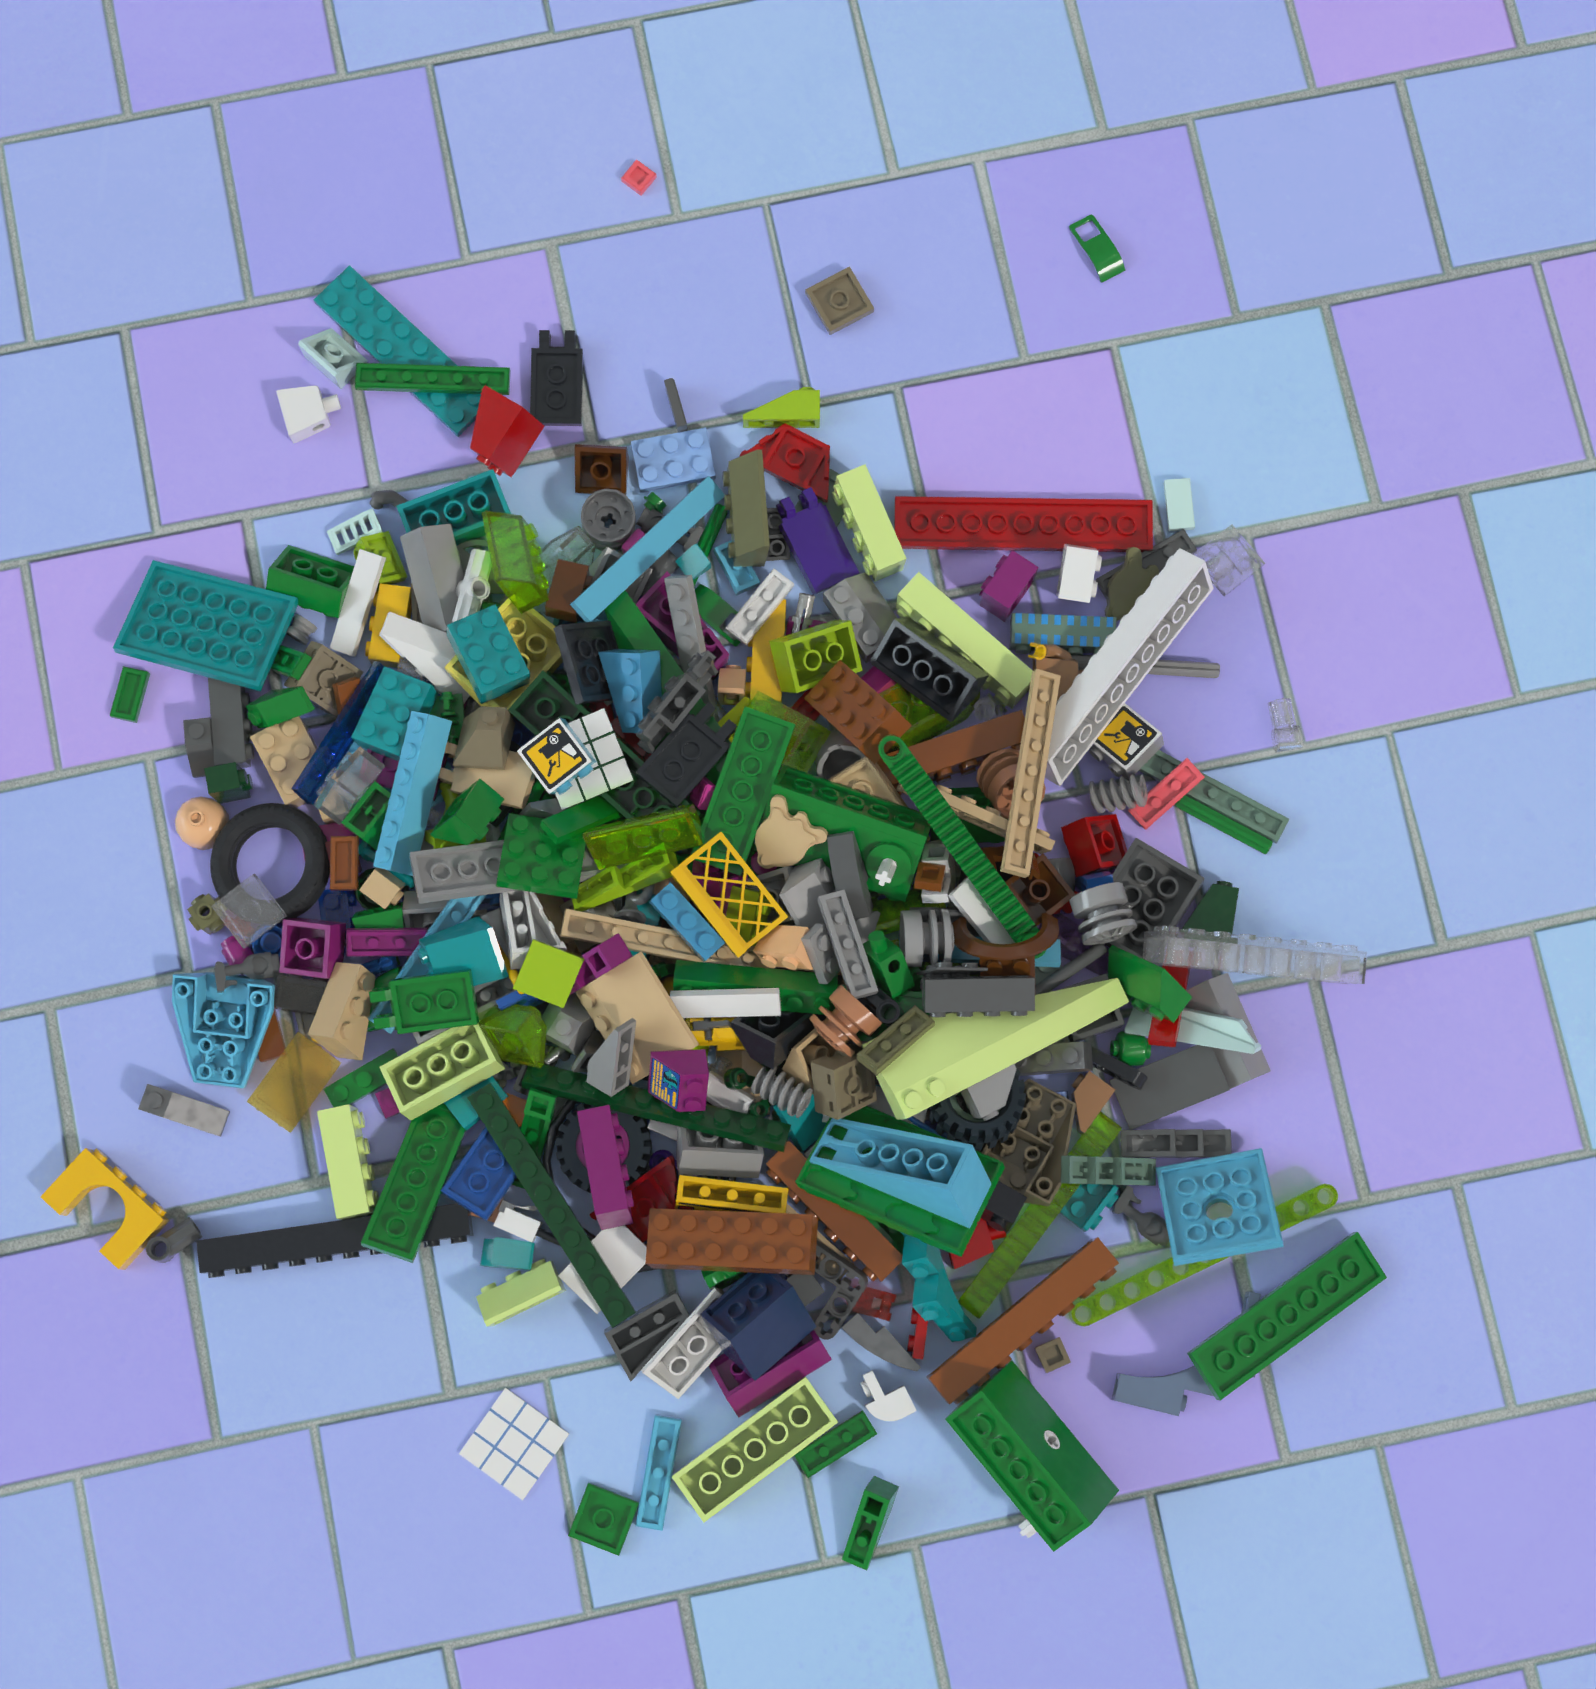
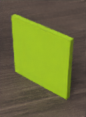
M533 939L513 989L564 1008L584 958Z

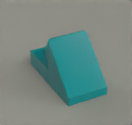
M495 1237L494 1239L484 1238L480 1266L531 1270L535 1243Z

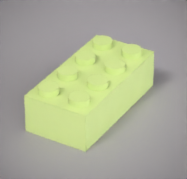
M866 464L837 475L832 495L836 505H841L844 510L842 518L848 530L852 529L855 538L852 541L857 553L862 552L865 561L862 564L867 576L872 575L875 582L902 571L907 558Z
M479 1020L477 1025L452 1027L380 1066V1069L400 1113L409 1120H413L499 1073L505 1067L484 1023Z
M350 1104L317 1111L336 1219L345 1220L372 1215L379 1196L377 1191L373 1192L371 1181L375 1180V1173L372 1164L368 1165L366 1154H370L368 1139L363 1138L362 1128H365L363 1112H359L358 1108Z

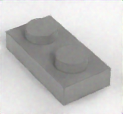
M816 923L801 940L819 984H828L838 974L840 967L825 925Z

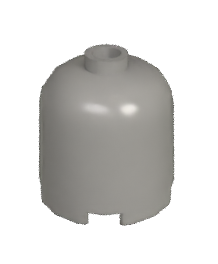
M838 730L828 732L822 736L817 742L814 751L818 777L826 780L865 757Z

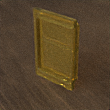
M297 1032L247 1102L255 1107L257 1111L262 1112L276 1122L278 1126L291 1133L342 1062L322 1049L321 1046H318L303 1034Z

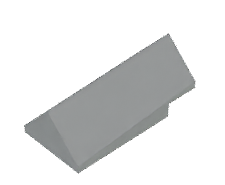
M451 524L419 527L400 536L422 624L447 633V625L452 623L458 601L456 586L465 576L460 552L457 550Z
M1228 973L1208 979L1186 990L1192 998L1185 1008L1242 1019L1247 1025L1246 1030L1254 1041L1258 1043ZM1212 1047L1230 1089L1271 1071L1262 1049L1254 1054Z

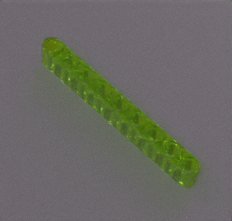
M1100 1111L1067 1156L1101 1157L1122 1127ZM1062 1183L1049 1206L1036 1204L1028 1206L958 1300L963 1308L978 1319L982 1317L1080 1184Z

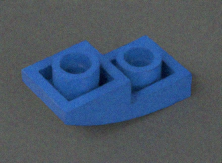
M1108 871L1081 875L1075 879V886L1081 892L1099 885L1114 883L1113 874Z

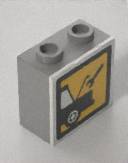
M1124 703L1090 747L1089 753L1097 761L1103 760L1109 765V770L1115 776H1124L1129 781L1130 776L1135 775L1164 745L1162 733Z

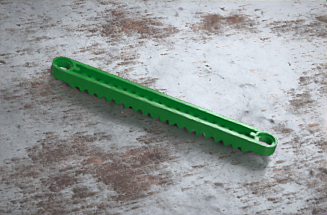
M894 734L884 736L878 744V752L1013 941L1018 943L1035 936L1040 931L904 741ZM888 741H895L899 744V752L894 756H889L884 752V745ZM1046 950L1036 954L1035 959L1043 956Z

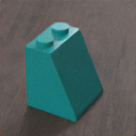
M479 916L419 939L421 948L418 949V954L422 963H427L429 973L426 975L471 969L474 986L509 977L493 928Z

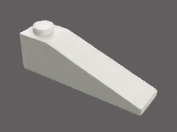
M389 612L379 636L402 658H406L417 668L415 671L420 676L424 675L434 685L435 690L440 695H442V692L462 693L464 704L470 695L444 669L456 655L447 638V633Z

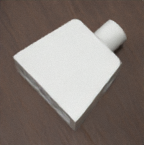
M315 385L276 391L288 435L293 444L329 428L331 424L327 413L341 409L337 394L323 398L319 387Z

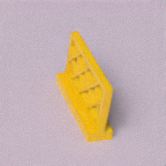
M719 832L683 862L669 871L671 876L737 958L788 918L722 832ZM721 840L727 848L726 858H710L711 846ZM707 850L706 857H699L703 852ZM730 853L736 859V861L729 860ZM694 859L706 860L704 876L693 875L686 866ZM709 861L725 862L723 879L708 877ZM729 863L739 864L743 868L742 881L727 879ZM746 875H748L753 882H747ZM697 879H704L703 887L697 881ZM707 880L723 882L721 898L708 895L706 892ZM726 882L742 884L740 900L725 898ZM745 884L758 887L760 890L759 902L744 901ZM763 895L769 903H763ZM713 900L720 901V909ZM724 901L739 903L738 919L727 918L723 914ZM743 903L758 905L757 921L741 920ZM762 906L773 907L780 915L771 923L760 922ZM730 921H732V922H737V928H736V929H735L734 926L730 923ZM741 923L756 924L755 936L748 942H745L740 935ZM760 925H766V927L759 932Z

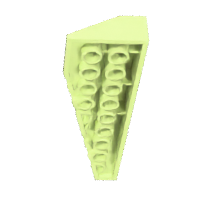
M1114 978L1035 995V1011H1027L1026 1016H1012L1011 1011H1000V1016H984V1012H973L971 1017H958L957 1012L946 1013V1017H930L935 1021V1026L876 1077L896 1119H907L1072 1034L1129 1003V1000L1119 979ZM874 1039L862 1044V1048H865Z

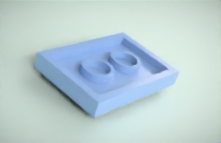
M706 427L631 441L640 493L701 482L708 476L711 479H716Z

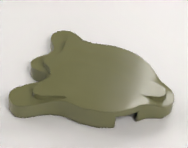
M1130 547L1127 549L1124 565L1112 576L1107 585L1108 599L1105 616L1116 617V621L1122 619L1124 615L1130 612L1137 598L1145 593L1152 579L1159 575V569L1156 565H1149L1143 569L1142 553L1139 548Z

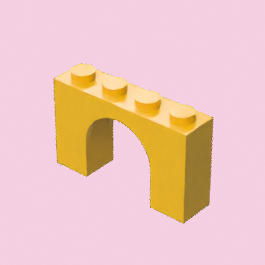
M85 1148L41 1195V1198L59 1215L67 1216L90 1191L99 1187L114 1189L123 1199L125 1218L118 1231L99 1252L115 1267L126 1270L146 1248L148 1241L156 1237L170 1221L164 1216L167 1211L156 1202L151 1204L145 1198L147 1193L137 1184H134V1186L130 1185L125 1180L128 1176L117 1166L112 1168L106 1163L108 1157L97 1148L94 1151Z

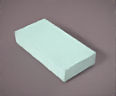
M1190 478L1164 480L1168 532L1181 531L1182 529L1194 530L1195 521Z

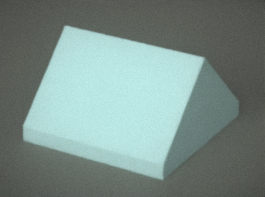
M332 328L304 338L298 343L304 357L340 389L356 375V363H367L368 361Z

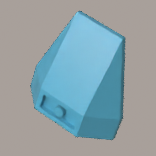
M214 972L173 974L172 1004L193 1082L245 1088L274 1012L275 985L264 979H250L247 976L233 975L226 976V980H236L237 985H231L224 992L217 993Z

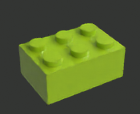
M832 620L769 641L781 692L799 693L815 687L839 660L855 673L863 671L851 620Z

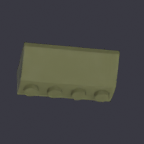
M755 450L729 461L727 471H723L722 476L723 487H728V495L724 496V507L730 513V518L726 519V532L731 534L732 542H728V557L733 558L734 567L765 566L770 547L762 450Z

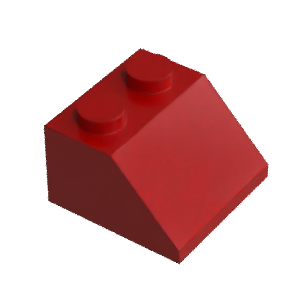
M1116 814L1084 817L1061 827L1064 843L1073 862L1076 877L1116 869L1127 852Z

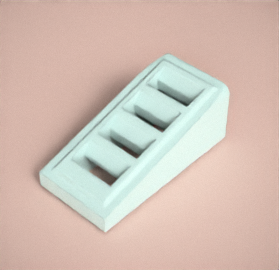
M373 508L327 531L336 555L354 549L360 537L383 532ZM369 521L373 528L370 531H368L365 523ZM359 525L364 533L360 536L356 530V527ZM351 529L354 536L352 540L349 539L346 532ZM339 533L342 534L343 539L345 541V544L340 545V542L337 538V534Z

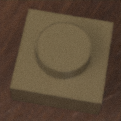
M1060 1337L1034 1348L1045 1373L1071 1363Z

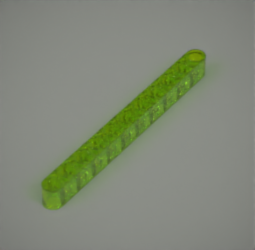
M1322 1184L1276 1205V1213L1281 1217L1280 1231L1282 1232L1334 1206L1338 1200L1337 1190L1330 1184ZM1321 1189L1326 1190L1329 1194V1201L1326 1204L1318 1200V1192ZM1296 1201H1301L1305 1205V1212L1302 1216L1294 1212L1293 1207ZM1171 1256L1074 1304L1075 1307L1069 1312V1318L1076 1326H1089L1228 1257L1208 1260L1206 1263L1195 1262L1185 1264L1184 1273L1178 1275L1173 1270L1174 1262ZM1152 1271H1157L1162 1278L1161 1283L1156 1287L1152 1286L1148 1280L1149 1274ZM1128 1283H1133L1137 1287V1294L1134 1298H1128L1124 1293V1287ZM1105 1294L1113 1299V1306L1109 1310H1104L1100 1306V1298ZM1080 1306H1084L1089 1312V1317L1085 1322L1078 1321L1075 1316V1312Z

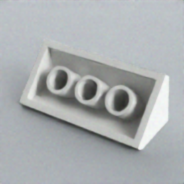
M714 1288L641 1369L643 1374L677 1399L685 1393L722 1351L700 1315L725 1293L720 1288Z

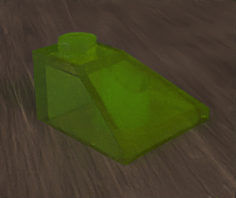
M515 1004L479 1022L478 1025L503 1061L541 1068L544 1065L547 1026L541 1018V1013L535 1007Z

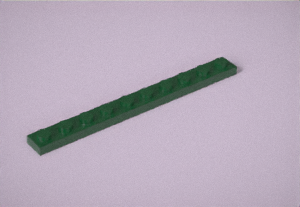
M530 1061L522 1080V1088L530 1090V1088H534L557 1097L597 1107L610 1105L611 1110L780 1152H784L791 1131V1124L706 1104L705 1111L678 1112L648 1093V1089L631 1085L610 1097L587 1083L586 1074Z
M492 1083L487 1084L467 1097L612 1328L637 1313Z

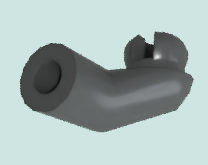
M394 490L375 491L371 495L370 505L372 508L379 510L383 508L384 504H391L396 507L408 500Z

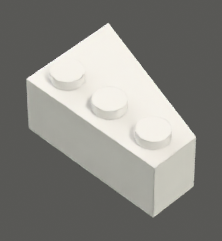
M518 890L500 893L499 902L511 970L521 969L533 939L566 951L567 948L564 942L560 941L555 932L554 925L547 919L543 912V907L534 892Z

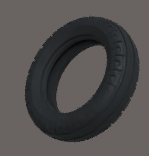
M265 803L241 811L222 828L213 845L210 871L218 896L232 912L255 923L277 924L283 923V919L299 917L318 901L328 883L330 863L325 842H328L326 836L309 815L289 805ZM267 828L287 829L299 839L304 850L305 867L298 884L282 897L271 900L254 898L243 888L237 875L239 852L244 843L258 831Z

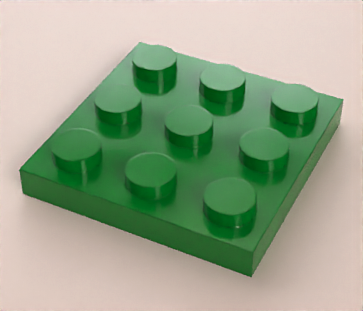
M509 813L496 887L577 899L588 831L555 844L540 827L543 818Z

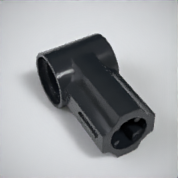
M878 986L877 994L857 999L887 1027H890L904 1015L903 1009L897 1002L892 1000ZM891 1007L896 1008L895 1017L886 1020L884 1018L885 1011Z

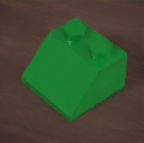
M478 779L453 800L430 835L437 839L468 845L475 839L480 841L489 831L488 823L493 822L501 813L499 807L504 798L482 779Z

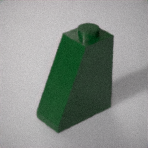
M1217 881L1216 884H1212L1174 939L1173 945L1223 954L1230 951L1239 888L1232 887L1233 884L1226 881Z

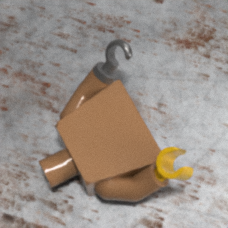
M1031 642L1030 646L1035 647V653L1028 655L1029 658H1032V670L1040 669L1061 676L1057 696L1058 701L1060 696L1065 694L1072 686L1075 677L1081 674L1083 670H1078V661L1073 659L1070 652L1055 644Z

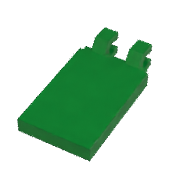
M471 969L391 979L387 983L388 987L373 988L369 992L371 1003L389 1000L391 1002L392 1013L379 1014L373 1018L375 1029L395 1027L398 1034L477 1025L479 1023Z

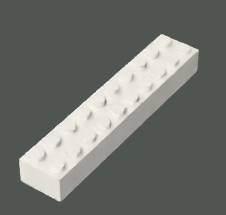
M1181 548L1177 550L1174 556H1170L1163 570L1152 579L1145 593L1137 598L1134 607L1128 614L1122 617L1116 630L1107 636L1104 645L1098 653L1090 658L1087 667L1081 674L1075 677L1069 690L1060 696L1055 709L1045 773L1046 779L1058 786L1062 785L1214 588L1205 560Z

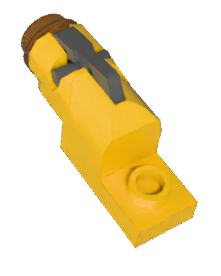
M736 1017L685 1018L684 1021L699 1043L698 1046L717 1045V1051L746 1050L731 1027V1021Z

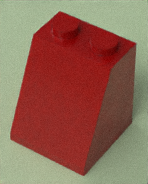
M485 385L481 392L470 449L478 454L476 459L487 466L489 470L494 469L495 474L498 476L504 473L512 478L545 426L522 406Z

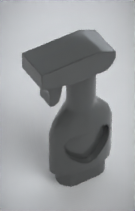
M645 508L636 524L642 527L641 530L647 533L665 515L653 508L652 510ZM700 526L697 528L691 527L687 531L690 534L689 537L683 535L676 541L683 546L682 550L684 553L698 542L704 528Z
M271 952L252 954L247 956L241 964L224 966L222 962H216L214 974L217 993L224 992L231 985H237L236 980H226V976L244 974L254 980L274 977V974L280 973L278 954H271Z
M1126 1185L1114 1203L1112 1212L1114 1214H1125L1137 1223L1138 1231L1143 1237L1156 1246L1160 1244L1165 1247L1169 1242L1165 1219L1153 1212L1141 1213L1129 1205V1201L1140 1204L1141 1200L1136 1198L1133 1188Z

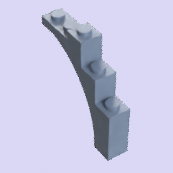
M1251 1291L1245 1292L1241 1313L1258 1302L1261 1294ZM1194 1365L1177 1373L1156 1377H1136L1117 1373L1111 1400L1179 1416L1180 1411L1184 1412L1187 1403V1395H1184V1390L1210 1396L1214 1395Z

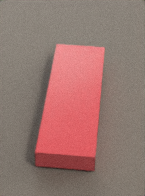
M1186 758L1147 792L1148 798L1144 807H1139L1136 804L1135 808L1128 809V811L1146 830L1203 780L1205 776Z

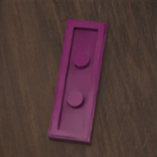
M347 928V956H411L419 944V939L425 936L428 928Z

